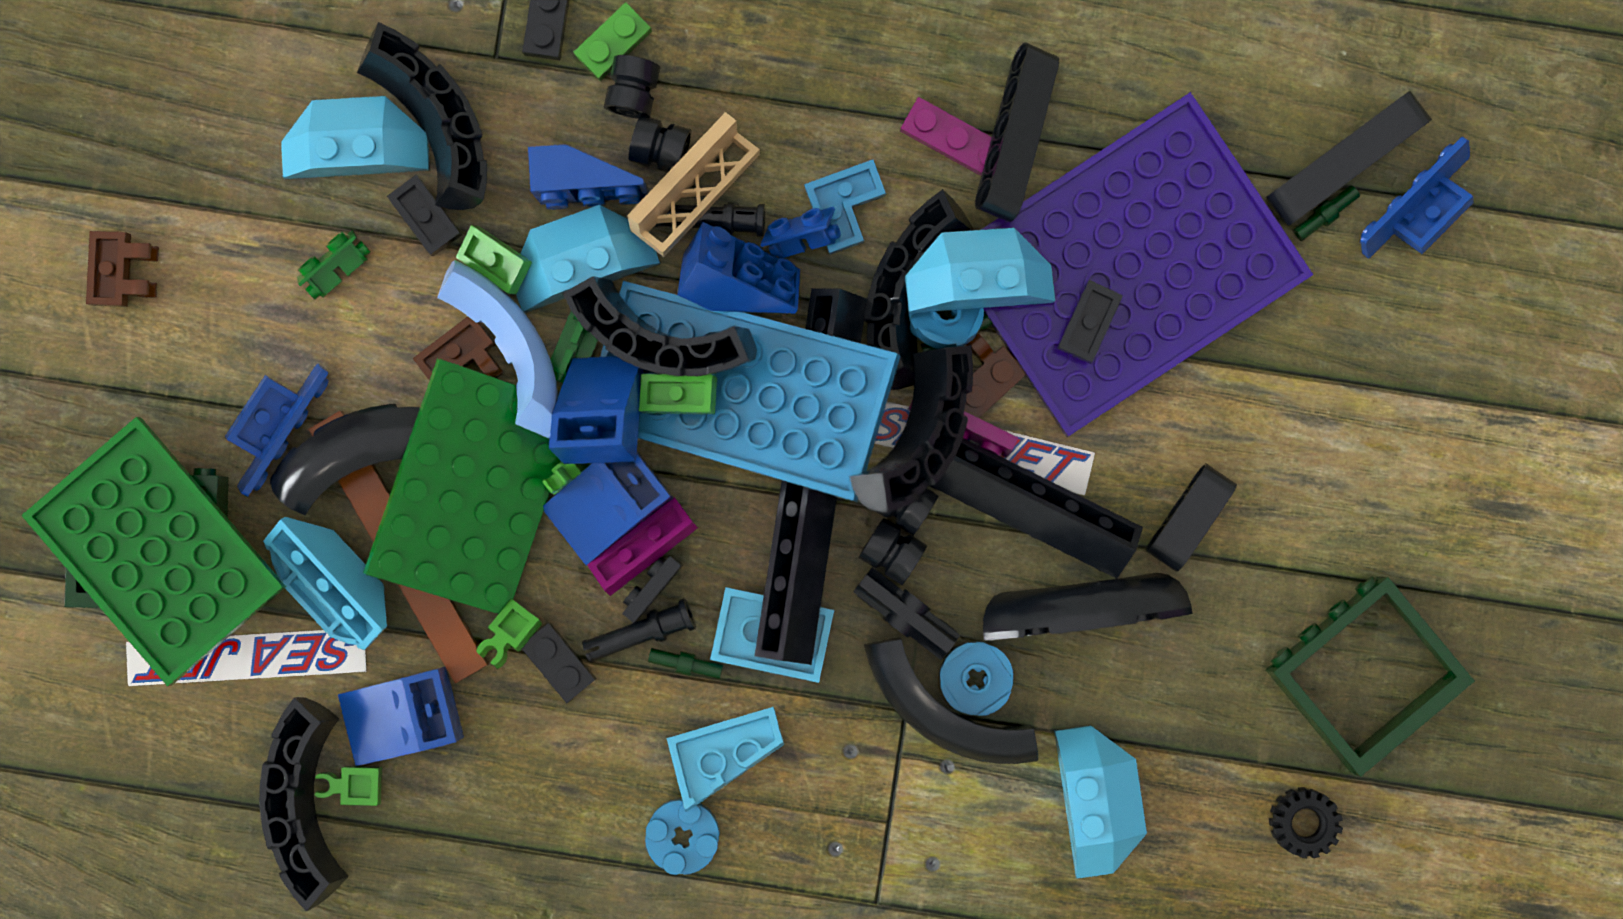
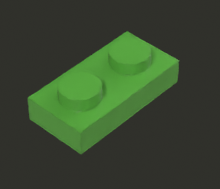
M625 2L573 53L601 81L611 72L614 56L628 55L652 32V29Z
M474 225L470 226L456 255L457 259L488 278L508 294H517L532 264L529 259L480 226Z
M641 374L639 411L655 414L715 415L717 377L714 375L674 376L666 374Z

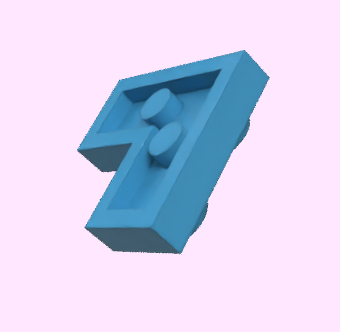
M873 159L804 184L812 209L820 208V210L833 206L835 208L830 222L832 225H838L841 237L836 239L834 244L826 245L829 255L864 243L852 208L886 195Z

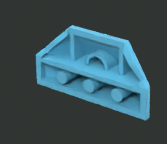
M386 96L312 100L281 141L284 179L430 171L429 143L426 132Z
M597 205L529 231L521 255L529 259L532 264L516 296L521 310L527 313L565 299L562 294L563 292L592 276L615 281L661 263L657 252L630 231L627 218L601 205Z
M1015 228L942 232L905 276L909 313L1055 302L1051 264Z
M288 517L280 519L263 542L266 549L270 551L272 564L277 576L286 585L285 589L330 637L347 644L356 645L357 648L362 650L367 649L387 627L384 584L378 578L364 573L365 563L334 530Z
M1091 725L1055 730L1075 876L1078 879L1113 874L1147 834L1136 759Z

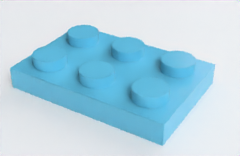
M725 587L710 660L819 683L834 610L820 607L812 665L755 657L764 595Z

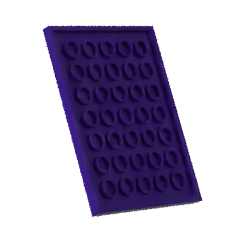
M1191 92L1025 200L1013 221L1008 222L998 218L981 229L1015 228L1051 264L1055 294L1054 303L987 307L983 309L992 322L993 328L1011 355L1017 360L1025 372V376L1066 437H1069L1314 275ZM1089 280L1123 295L1091 364L1057 349Z

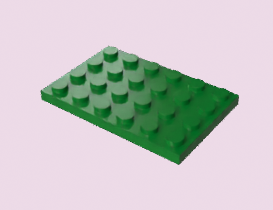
M437 358L364 569L366 575L497 614L514 598L544 510L543 505L546 504L550 493L542 481L553 475L551 470L561 461L549 449L550 438L515 424L518 404L516 385Z
M135 417L21 515L167 687L174 685L286 588V585L141 417Z

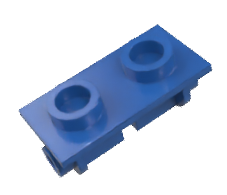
M834 206L823 210L814 208L806 211L802 216L790 220L780 218L773 221L768 226L760 243L761 247L769 245V251L772 256L785 258L805 252L806 247L802 239H806L811 250L834 244L836 239L841 237L838 225H832L830 222L835 211Z

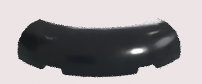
M378 22L365 48L357 73L374 81L394 95L409 110L421 128L426 132L437 168L438 184L435 206L451 210L475 208L484 200L487 185V160H484L480 141L482 132L474 111L458 84L442 65L436 66L424 54L418 51L420 47L414 41Z
M943 189L927 200L909 218L908 221L911 224L904 230L897 242L892 241L889 244L873 277L867 297L864 320L868 323L867 345L900 355L891 390L912 386L915 379L913 353H918L917 337L911 333L909 327L910 320L908 316L905 276L942 232L974 230L959 205Z
M592 276L562 293L571 311L586 331L591 332L606 347V350L623 361L641 369L674 376H702L734 369L756 359L757 352L750 329L732 326L721 332L701 337L677 338L653 328L639 318L619 295L612 280Z
M971 345L913 353L915 368L913 400L907 423L900 438L889 454L877 465L860 474L849 476L854 493L859 501L870 510L888 512L915 502L919 499L918 495L928 486L935 485L949 468L961 444L968 422V417L964 415L966 394L971 393L973 389Z
M396 404L373 406L351 412L317 428L311 438L302 443L298 448H292L279 463L270 478L272 492L280 502L291 510L306 515L317 498L344 476L369 465L403 459L420 407H397Z
M1151 573L1096 582L1002 592L994 596L986 607L983 617L984 641L1021 638L1046 633L1059 634L1129 625L1141 621L1154 620L1155 618L1162 620L1193 613L1188 593L1178 580L1168 574Z
M900 637L864 644L869 665L884 696L895 711L927 740L959 756L981 762L1022 764L1038 761L1035 730L1031 725L995 726L964 718L942 705L923 687L910 666Z
M294 697L280 717L271 736L274 739L267 761L262 765L259 807L266 846L269 850L272 849L276 862L281 870L279 876L295 900L307 912L327 899L349 877L332 856L319 828L314 801V782L319 756L327 737L340 718L313 700L304 697Z

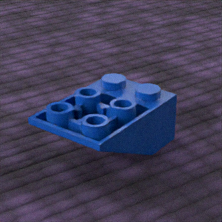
M566 144L528 147L530 190L541 205L546 204V209L568 208V203L583 202L584 207L604 206L606 200H619V204L634 205L639 204L641 198H644L649 193L643 178Z
M703 222L683 254L677 295L710 311L795 314L798 310L800 269L787 259L777 258L764 252L754 243H746L731 236L729 232L721 227H713Z
M617 356L572 358L552 412L549 449L564 464L636 461L640 418V387L643 369L625 362Z
M637 451L636 461L590 464L580 475L543 505V511L587 566V564L673 499V496Z
M445 666L338 694L355 766L455 743L464 738L448 671Z

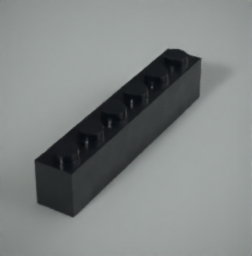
M964 438L947 471L935 485L930 486L1116 579L1136 552L1143 530L1142 526Z

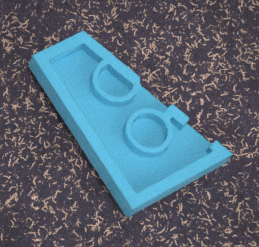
M774 707L666 738L685 811L688 812L784 745Z

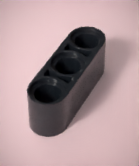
M1205 463L1195 474L1152 537L1146 552L1178 572L1188 561L1231 498L1237 484Z

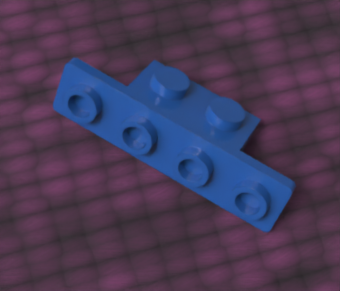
M1462 136L1454 145L1449 144L1440 153L1438 161L1429 170L1420 172L1413 181L1412 187L1403 196L1399 195L1394 198L1389 204L1387 212L1377 222H1371L1364 229L1360 239L1364 256L1368 259L1371 258L1393 234L1423 254L1474 203L1473 195L1449 180L1470 157L1468 139Z
M315 365L298 393L293 392L265 375L225 435L226 440L256 456L237 485L241 494L248 497L252 490L258 491L262 487L268 476V472L265 470L272 459L278 460L283 455L288 446L287 436L293 428L298 429L305 421L309 412L306 407L312 398H319L326 389L329 382L326 377L329 372L321 365Z

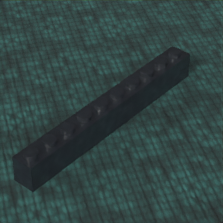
M811 288L805 329L861 344L867 298L838 288ZM781 481L755 657L812 665L837 496Z

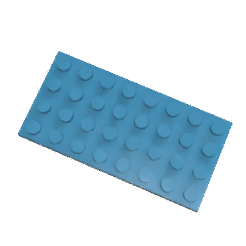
M623 281L619 295L639 318L653 328L677 338L707 336L732 326L748 328L751 331L757 352L756 359L734 369L709 374L717 377L715 415L640 412L638 439L857 502L858 497L853 491L849 476L857 475L867 470L900 360L899 354L743 312L710 311L676 294ZM603 345L600 357L615 356L606 350V347ZM643 369V374H659Z

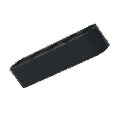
M1026 42L1017 49L1011 63L975 198L976 209L1008 222L1016 218L1023 204L1059 67L1058 56Z
M1409 91L1268 195L1266 199L1285 224L1290 226L1432 119L1412 92Z

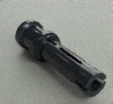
M728 202L723 207H710L692 228H700L704 222L713 227H721L729 232L730 235H733L734 232L756 233L757 237H763L765 230V204H759L757 207L735 206L734 202ZM675 205L676 214L691 213L697 206ZM671 222V223H658V224H656L654 227H658V226H665V227L671 226V227H672V222Z
M683 598L679 600L676 606L659 612L653 609L647 614L646 619L606 634L583 640L582 645L584 651L597 646L600 647L596 651L585 654L588 661L593 663L598 659L651 639L663 642L667 640L668 635L684 629L693 631L696 629V624L687 600Z

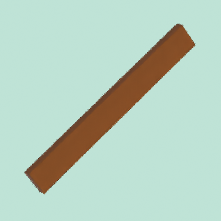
M338 411L308 430L313 436L317 428L345 414L343 411ZM373 464L344 476L338 482L374 542L391 493ZM398 584L455 684L489 665L485 657L482 658L476 652L478 644L452 600Z

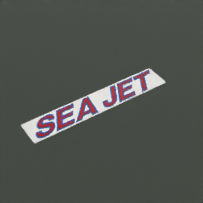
M887 401L875 444L891 448L896 445L910 413L908 406ZM1006 431L1018 437V440L1009 456L1006 458L1001 455V457L1073 493L1085 495L1095 456L1094 452Z
M324 630L234 635L224 640L176 683L366 672V652L357 648L356 645L347 644L330 637ZM126 642L128 686L165 684L131 643Z

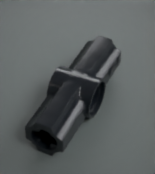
M873 567L853 591L858 595L857 597L883 615L882 618L907 638L912 637L940 660L951 650L960 637L956 630L930 612L931 609L906 589L901 590Z

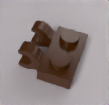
M89 231L86 304L91 306L128 307V296L156 298L157 283L150 282L149 280H129L130 260L158 262L159 247L151 246L150 243H131V234L127 232Z
M468 316L412 358L429 381L437 358L465 368L475 361L485 375L494 378L504 373L487 352L496 344L481 324L476 323Z
M980 334L976 335L972 341L966 344V346L971 345L972 353L982 363L973 372V389L971 393L966 394L964 410L977 418L981 417L1026 375L1017 360L1004 346L994 352Z

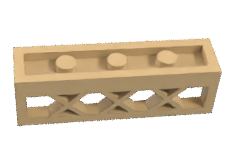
M725 112L627 215L630 231L661 256L665 257L760 155V149L737 132V120ZM732 143L746 152L740 161L724 162L723 153ZM718 158H720V163H714ZM730 170V172L725 176V171ZM721 171V181L715 187L700 188L699 178L705 172ZM681 198H697V207L691 213L676 214L675 204ZM672 222L673 232L663 243L649 233L658 223Z

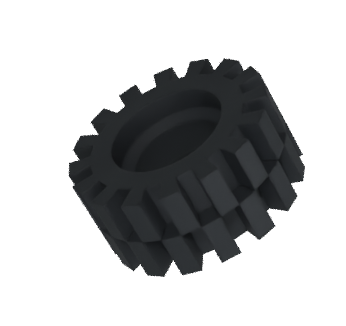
M1299 787L1296 791L1292 789L1285 791L1287 795L1285 797L1279 796L1276 799L1279 803L1276 807L1272 806L1270 810L1273 813V818H1269V825L1273 827L1271 831L1272 836L1277 839V843L1281 847L1300 858L1307 859V856L1318 858L1321 852L1324 854L1331 851L1329 846L1331 844L1337 845L1339 840L1336 839L1337 833L1342 834L1343 827L1339 826V821L1343 820L1341 814L1336 811L1338 809L1336 804L1330 801V798L1313 789L1309 790ZM1302 809H1312L1319 818L1318 829L1308 837L1298 836L1292 827L1294 815Z

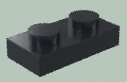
M530 0L522 51L524 56L560 61L569 0Z
M417 175L387 196L432 257L462 236L442 207L435 206L436 199Z
M1089 280L1057 349L1091 364L1123 295Z
M669 556L666 561L660 557L647 572L651 579L645 587L641 589L636 586L625 598L623 603L627 608L622 614L631 622H637L683 567V564L673 556Z
M550 622L536 632L522 648L566 704L596 680V677Z

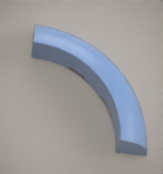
M454 260L446 271L437 298L457 308L476 323L483 322L496 336L495 344L502 352L507 363L513 364L518 379L516 384L518 404L515 424L550 438L552 412L558 398V390L554 369L540 335L527 315L501 288L474 269Z

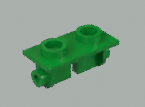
M353 230L347 235L341 232L326 245L329 251L319 259L315 256L311 257L298 269L301 273L297 277L298 285L302 286L307 281L310 285L305 290L315 300L319 296L324 298L326 294L342 282V279L334 269L339 266L349 276L368 260L366 256L371 251L362 241L357 245L353 243L356 239V234Z
M570 311L550 359L556 381L561 383L564 382L572 358L592 357L598 343L593 334L583 328L572 311Z

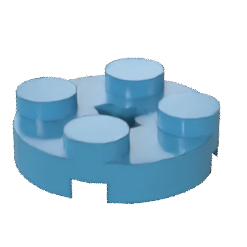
M984 309L951 310V314L955 318L948 320L940 318L936 311L909 313L908 311L910 331L922 342L936 349L965 346L977 335L983 322Z
M982 641L966 642L952 649L945 657L939 670L941 692L947 702L959 712L977 716L989 715L999 710L1007 702L1011 694L1013 669L1010 661L1001 650ZM971 669L977 672L985 671L986 676L982 679L985 685L982 688H978L976 685L970 687L967 685L966 681L970 678L968 672Z
M681 798L670 800L654 812L646 827L645 843L647 851L655 864L671 875L695 873L707 866L716 853L720 835L719 825L714 814L705 805L699 803L687 812ZM681 826L683 831L691 830L693 835L688 839L689 845L683 846L682 843L676 844L673 841V838L676 836L675 829Z

